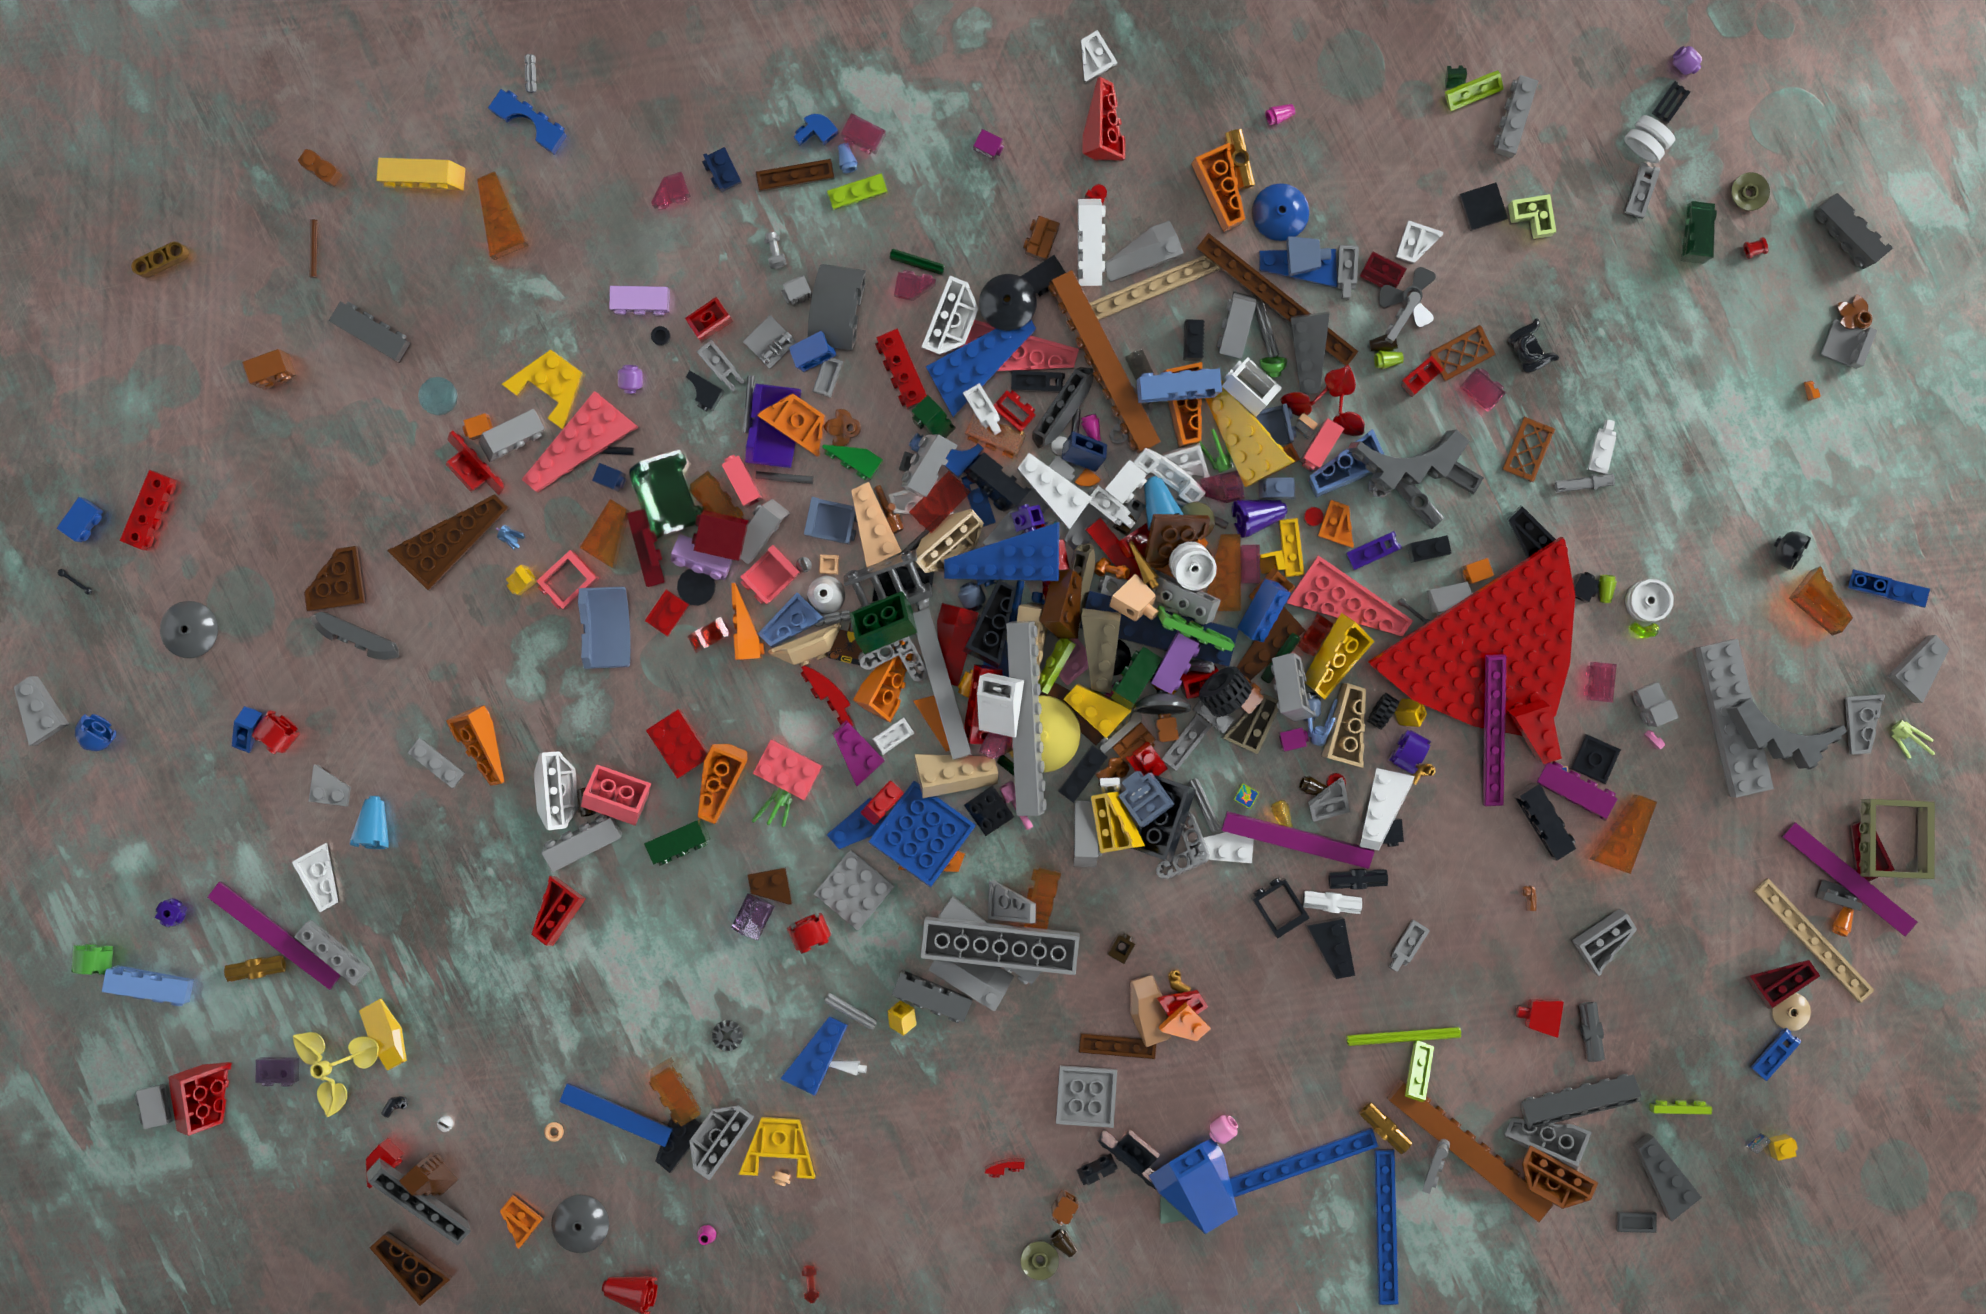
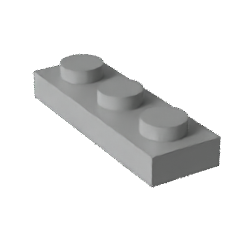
M1196 714L1180 734L1179 739L1172 744L1161 759L1177 771L1212 725Z
M419 738L408 751L409 755L451 788H455L466 774L422 738Z

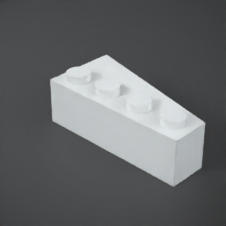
M1078 199V282L1080 286H1102V272H1105V261H1102V254H1105V242H1102V236H1105V224H1102V217H1105L1106 210L1105 205H1102L1101 199Z
M1028 453L1017 469L1064 526L1070 530L1092 497L1030 453Z
M1376 768L1360 847L1379 851L1413 784L1415 776Z

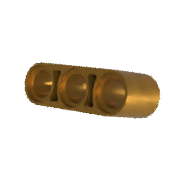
M170 242L133 260L131 265L132 271L143 278L151 277L185 261L189 256V250L179 242ZM180 247L181 253L175 256V249ZM163 255V262L157 264L158 257ZM146 264L145 271L140 272V266Z

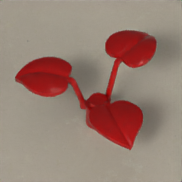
M1349 365L1328 372L1325 376V389L1313 401H1310L1308 395L1300 392L1288 393L1280 398L1282 404H1287V408H1291L1292 414L1296 416H1301V414L1309 415L1312 411L1311 406L1329 391V394L1333 397L1340 396L1339 415L1333 418V422L1344 428L1342 433L1350 436H1360L1365 433V423L1360 415L1354 412H1342L1343 396L1352 394L1356 388L1355 378Z

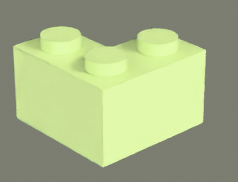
M1550 194L1512 200L1508 204L1511 223L1530 220L1533 239L1550 237L1556 233Z

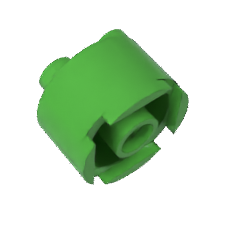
M96 944L73 945L71 972L76 974L92 975L99 973V975H105L106 969L112 967L113 946L102 945L97 947Z

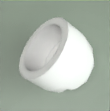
M449 1116L439 1118L437 1121L438 1129L442 1132L449 1131L453 1127L452 1118ZM440 1122L444 1123L445 1125H447V1126H449V1127H448V1128L444 1127L443 1125L440 1124Z

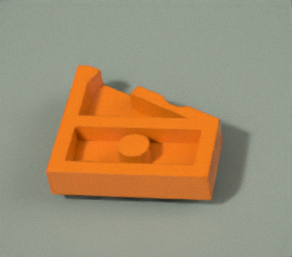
M1186 1002L1159 1026V1029L1164 1033L1196 1042L1211 1029Z
M514 1195L511 1196L500 1210L518 1249L543 1219Z

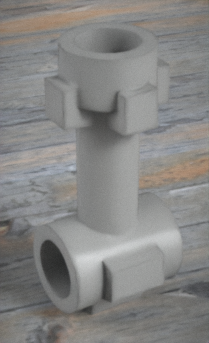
M776 232L767 233L764 240L766 244L769 243L772 257L768 258L771 269L783 268L786 265V259L784 254H779L777 241L780 240L779 235Z

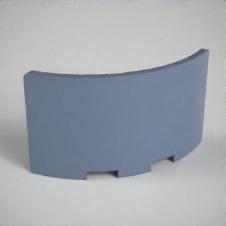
M579 588L578 607L580 621L583 624L585 633L581 634V659L584 669L629 667L631 645L626 588Z

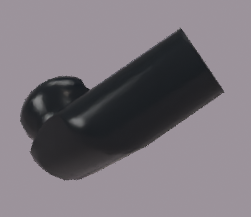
M402 1096L390 1098L381 1111V1115L389 1118L394 1109H405L408 1105L407 1099Z

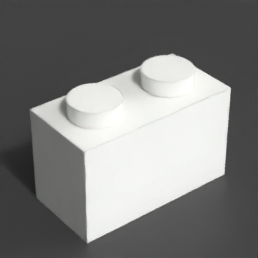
M1129 460L1105 488V491L1121 504L1124 502L1128 504L1135 496L1132 492L1136 488L1141 489L1147 482L1145 479L1147 474Z

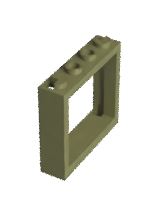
M1861 799V809H1859L1861 813V823L1859 826L1861 833V842L1859 844L1861 876L1935 879V802ZM1876 805L1918 807L1917 872L1876 871Z

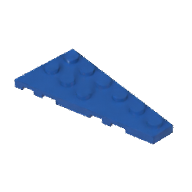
M1032 320L1024 327L1014 331L994 329L926 366L953 418L968 403L963 392L979 383L983 387L1012 354L1034 333L1036 327Z
M1059 522L944 559V579L1059 581Z

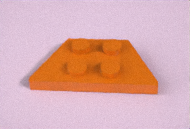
M792 393L757 413L756 416L816 457L820 455L819 448L825 415Z

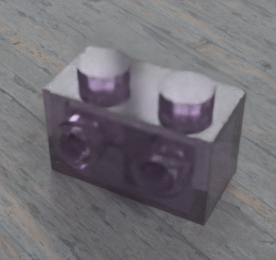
M748 893L731 928L743 936L759 940L775 906L765 899Z
M260 1057L256 1059L255 1083H262V1086H273L274 1083H281V1086L289 1087L299 1081V1058Z

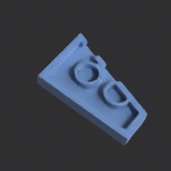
M796 593L760 630L758 635L773 648L825 618L799 593Z

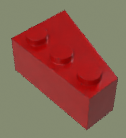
M549 876V883L543 895L541 909L538 911L531 935L546 946H554L586 898L558 877Z

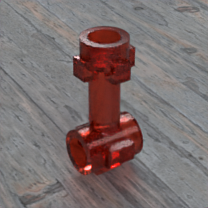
M814 1265L804 1266L802 1276H806L807 1292L804 1294V1298L810 1303H815L816 1299L819 1298V1291L815 1289L813 1275H817Z

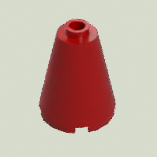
M653 1276L609 1277L607 1281L603 1282L602 1292H604L605 1297L639 1314H650L651 1311H648L650 1306H654L657 1297L658 1285L654 1284L657 1278Z

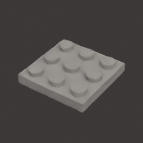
M850 850L814 895L858 931L895 886L855 852Z
M1060 1065L1056 1124L1114 1128L1117 1069Z

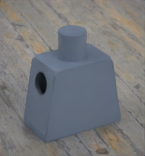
M1288 237L1286 239L1289 276L1318 270L1321 267V260H1331V248L1320 249V241L1318 239Z
M1264 478L1260 480L1259 499H1295V479Z

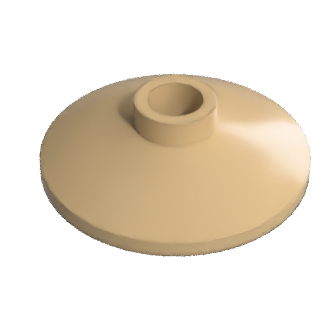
M1798 993L1793 994L1772 1008V1016L1775 1023L1782 1029L1788 1028L1790 1031L1803 1028L1808 1023L1811 1015L1808 1001ZM1792 1009L1796 1010V1014L1794 1016L1791 1015Z

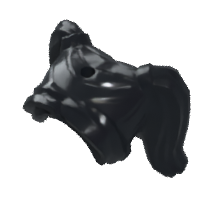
M1537 318L1533 323L1512 333L1508 339V342L1518 354L1525 372H1534L1552 361L1559 360V356L1554 352L1543 353L1536 337L1533 335L1540 327V320Z

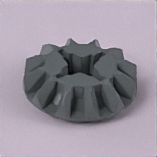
M721 1021L712 1031V1040L715 1046L722 1051L736 1049L743 1039L742 1029L734 1021ZM733 1030L730 1036L732 1038V1041L726 1039L722 1042L721 1040L724 1037L723 1032L725 1031L726 1033H728L729 1031L731 1032Z

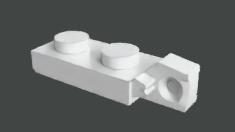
M980 383L963 392L966 400L985 429L990 427L994 435L1000 433L1001 430L997 424L1000 421L998 412Z
M1605 420L1603 429L1599 428L1598 433H1596L1587 470L1605 475L1608 474L1616 441V432L1613 431L1615 421Z
M1098 485L1090 495L1092 499L1089 503L1115 524L1120 526L1124 523L1131 529L1135 525V522L1128 517L1131 512Z

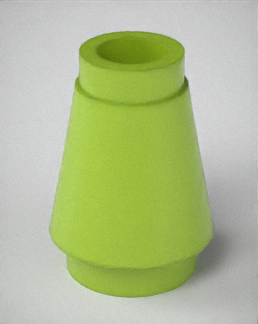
M1379 351L1374 354V365L1377 369L1380 368L1381 370L1402 364L1404 361L1402 352Z
M1600 575V579H1598L1600 602L1612 603L1617 583L1615 576Z

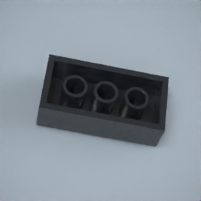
M1155 775L1175 805L1147 826L1140 827L1138 824L1137 830L1145 846L1131 849L1172 862L1196 789Z

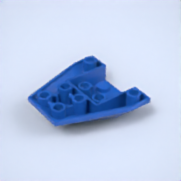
M1212 1139L1197 1145L1149 1175L1157 1192L1204 1234L1238 1215L1224 1154L1217 1142H1214Z

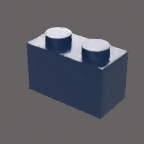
M1073 431L1063 444L1061 459L1096 472L1106 460L1107 444Z
M599 463L592 481L619 492L620 489H624L627 479L625 478L626 474Z

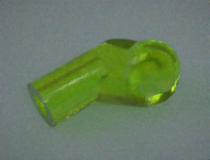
M1634 621L1629 627L1630 630L1641 638L1655 637L1659 633V626L1656 623L1643 627Z

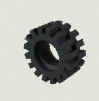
M1388 693L1383 694L1372 709L1367 722L1382 730L1393 716V713H1395L1399 700Z

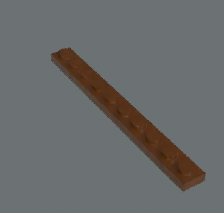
M1210 233L1205 236L1196 248L1289 323H1291V317L1311 314ZM1328 328L1325 351L1344 366L1349 365L1359 351Z

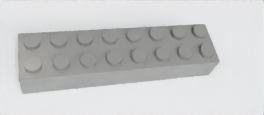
M1738 639L1696 647L1695 653L1730 797L1737 798L1774 789L1764 748L1757 750V748L1748 749L1726 710L1740 699H1752Z
M926 916L924 920L921 958L1076 975L1080 933Z

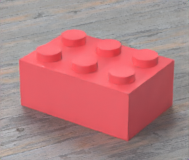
M771 739L753 774L802 800H806L823 765Z
M596 765L583 793L581 807L636 826L648 799L651 783Z

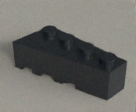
M1530 783L1513 794V797L1553 860L1558 861L1576 849L1574 845L1576 843L1575 839L1570 833H1567L1564 828L1566 827L1565 823L1556 814L1555 807L1547 798L1540 784Z

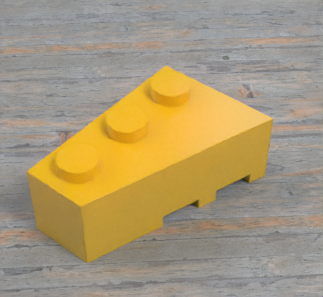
M1119 791L1091 796L1100 853L1145 846L1127 807L1119 797Z

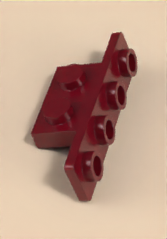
M640 509L627 513L646 587L664 583L665 580L659 562L662 560L660 549L655 547L654 542H657L655 530L651 531L646 510Z

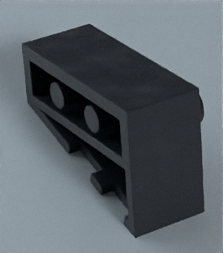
M984 452L978 455L964 470L968 480L976 483L981 488V493L989 497L998 510L1005 512L1016 507L1031 489L1027 486L1025 489L1015 482L1017 480L1016 477L1013 475L1011 477L1007 476L1002 471L1003 467Z
M1521 505L1507 518L1526 558L1556 540Z
M1338 917L1304 924L1333 977L1341 979L1355 976L1345 919Z

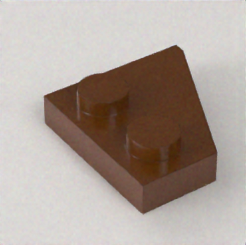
M786 867L748 874L751 894L788 905L792 904Z

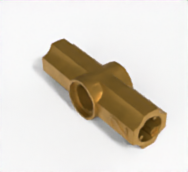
M1235 129L1226 132L1225 137L1231 147L1230 152L1234 162L1238 190L1250 188L1255 184L1242 130ZM1240 155L1244 157L1245 162L1237 163L1235 157Z
M283 955L264 959L262 957L245 960V962L225 965L224 975L227 982L246 978L248 980L257 979L269 974L285 972L286 961Z
M1371 1102L1362 1108L1359 1114L1384 1141L1390 1143L1401 1155L1412 1145L1411 1140L1398 1129L1399 1127L1389 1117L1384 1116Z

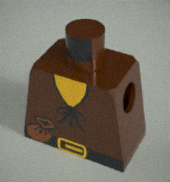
M850 620L848 631L839 630L828 658L860 665L858 658L862 650L855 641Z

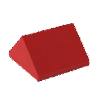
M717 297L685 317L701 343L733 322Z

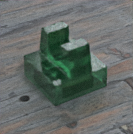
M1459 65L1455 69L1447 66L1445 87L1455 88L1465 84L1467 69L1463 68V65Z

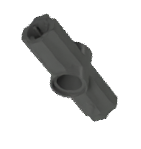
M1402 480L1399 481L1395 489L1430 529H1433L1444 519L1430 503L1428 497L1414 484L1408 485ZM1416 497L1423 500L1422 507H1417L1414 504Z
M1597 1002L1580 1003L1579 1008L1582 1021L1580 1031L1582 1040L1585 1042L1587 1061L1597 1062L1605 1060L1602 1043L1604 1032L1602 1024L1599 1022Z

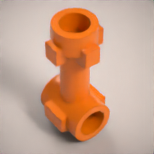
M1103 557L1100 561H1097L1094 572L1101 577L1108 572L1116 574L1117 579H1127L1130 569L1125 565L1112 566L1111 562Z

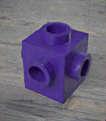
M1029 504L1017 507L1018 511L1011 513L1016 532L1024 530L1027 533L1036 530V526L1045 523L1040 505L1029 507Z
M174 898L161 901L156 908L157 914L155 918L160 920L159 923L165 927L179 925L186 916L187 907L182 905L181 901Z

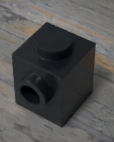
M1588 572L1577 575L1573 583L1576 599L1588 603L1592 597L1596 596L1599 590L1597 586L1599 581L1595 580L1594 575Z

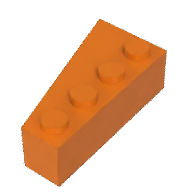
M1230 143L1195 157L1191 163L1223 232L1241 225L1245 220L1241 196L1238 191V181L1234 172V162L1230 152Z
M1202 362L1166 369L1163 372L1198 371L1202 369ZM1202 398L1168 401L1178 448L1199 443L1202 433Z

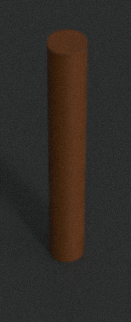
M310 219L309 277L311 278L317 277L318 220Z

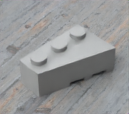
M939 434L925 435L921 438L918 445L920 448L917 454L915 453L910 460L911 466L902 477L903 483L901 486L920 497H927L939 477L937 473L941 465L946 466L948 462L945 458L951 449L955 450L958 446Z
M1290 653L1272 658L1273 665H1271V670L1276 680L1274 689L1276 694H1278L1277 708L1279 712L1294 722L1315 717V710L1311 711L1308 699H1311V695L1306 693L1304 681L1307 680L1301 657L1295 653Z
M29 676L14 686L29 746L39 745L69 725L38 676Z
M1618 909L1572 941L1590 970L1599 977L1604 967L1614 959L1613 956L1626 944L1637 928L1629 915L1623 910Z

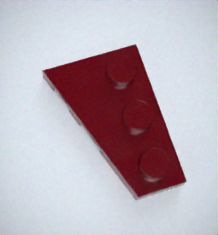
M1861 821L1850 826L1856 872L1861 875V867H1859L1861 862V852L1859 850L1861 842L1859 826ZM1876 831V871H1894L1893 864ZM1863 877V878H1865L1868 882H1870V881H1872V880H1874V879H1876V878H1878V877Z

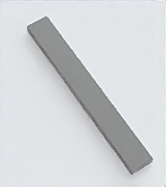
M928 608L914 612L913 616L918 632L916 635L952 758L956 760L972 755L930 610Z

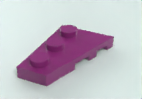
M847 720L832 733L856 786L862 783L885 761Z

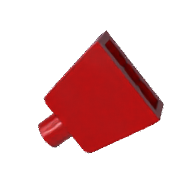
M1529 999L1528 1008L1517 1007L1516 1017L1526 1019V1027L1558 1038L1564 1001L1560 999Z

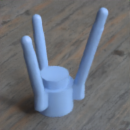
M1337 699L1333 702L1324 727L1316 726L1313 729L1312 717L1308 718V737H1311V743L1314 745L1323 746L1326 744L1327 737L1335 722V718H1332L1338 702Z

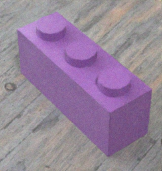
M1178 630L1151 678V684L1172 694L1173 690L1177 691L1182 683L1180 680L1182 674H1187L1191 667L1189 662L1192 656L1196 657L1201 648L1198 646L1199 641L1193 637L1189 638L1182 635Z

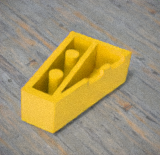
M1079 683L1064 698L1073 709L1105 738L1132 711V709H1127L1112 698L1100 692L1092 691L1091 688Z

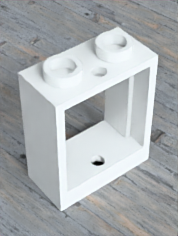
M1248 357L1243 363L1239 361L1224 377L1227 381L1222 385L1226 391L1255 417L1282 389ZM1240 374L1246 381H1248V382H1249L1256 390H1258L1264 397L1261 399V398H1260L1256 393H1254L1246 384H1244L1237 376Z

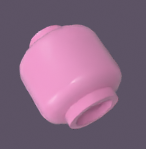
M1221 1115L1210 1124L1211 1132L1209 1135L1214 1142L1218 1141L1221 1144H1226L1237 1135L1238 1124L1231 1116Z

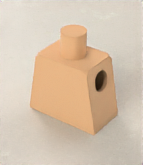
M1136 574L1112 596L1109 605L1114 610L1134 621H1137L1142 615L1153 620L1159 612L1152 606L1156 595Z

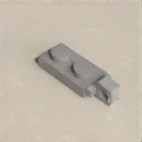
M1339 245L1337 284L1338 289H1342L1341 299L1349 300L1351 298V289L1355 290L1358 274L1359 246Z
M1412 920L1393 950L1391 957L1394 959L1389 967L1398 972L1402 964L1406 966L1408 962L1410 963L1430 930Z

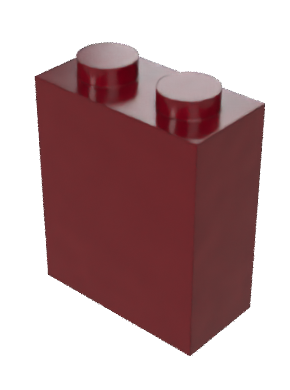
M703 510L701 515H697L695 526H698V531L693 534V551L739 561L742 556L749 520Z

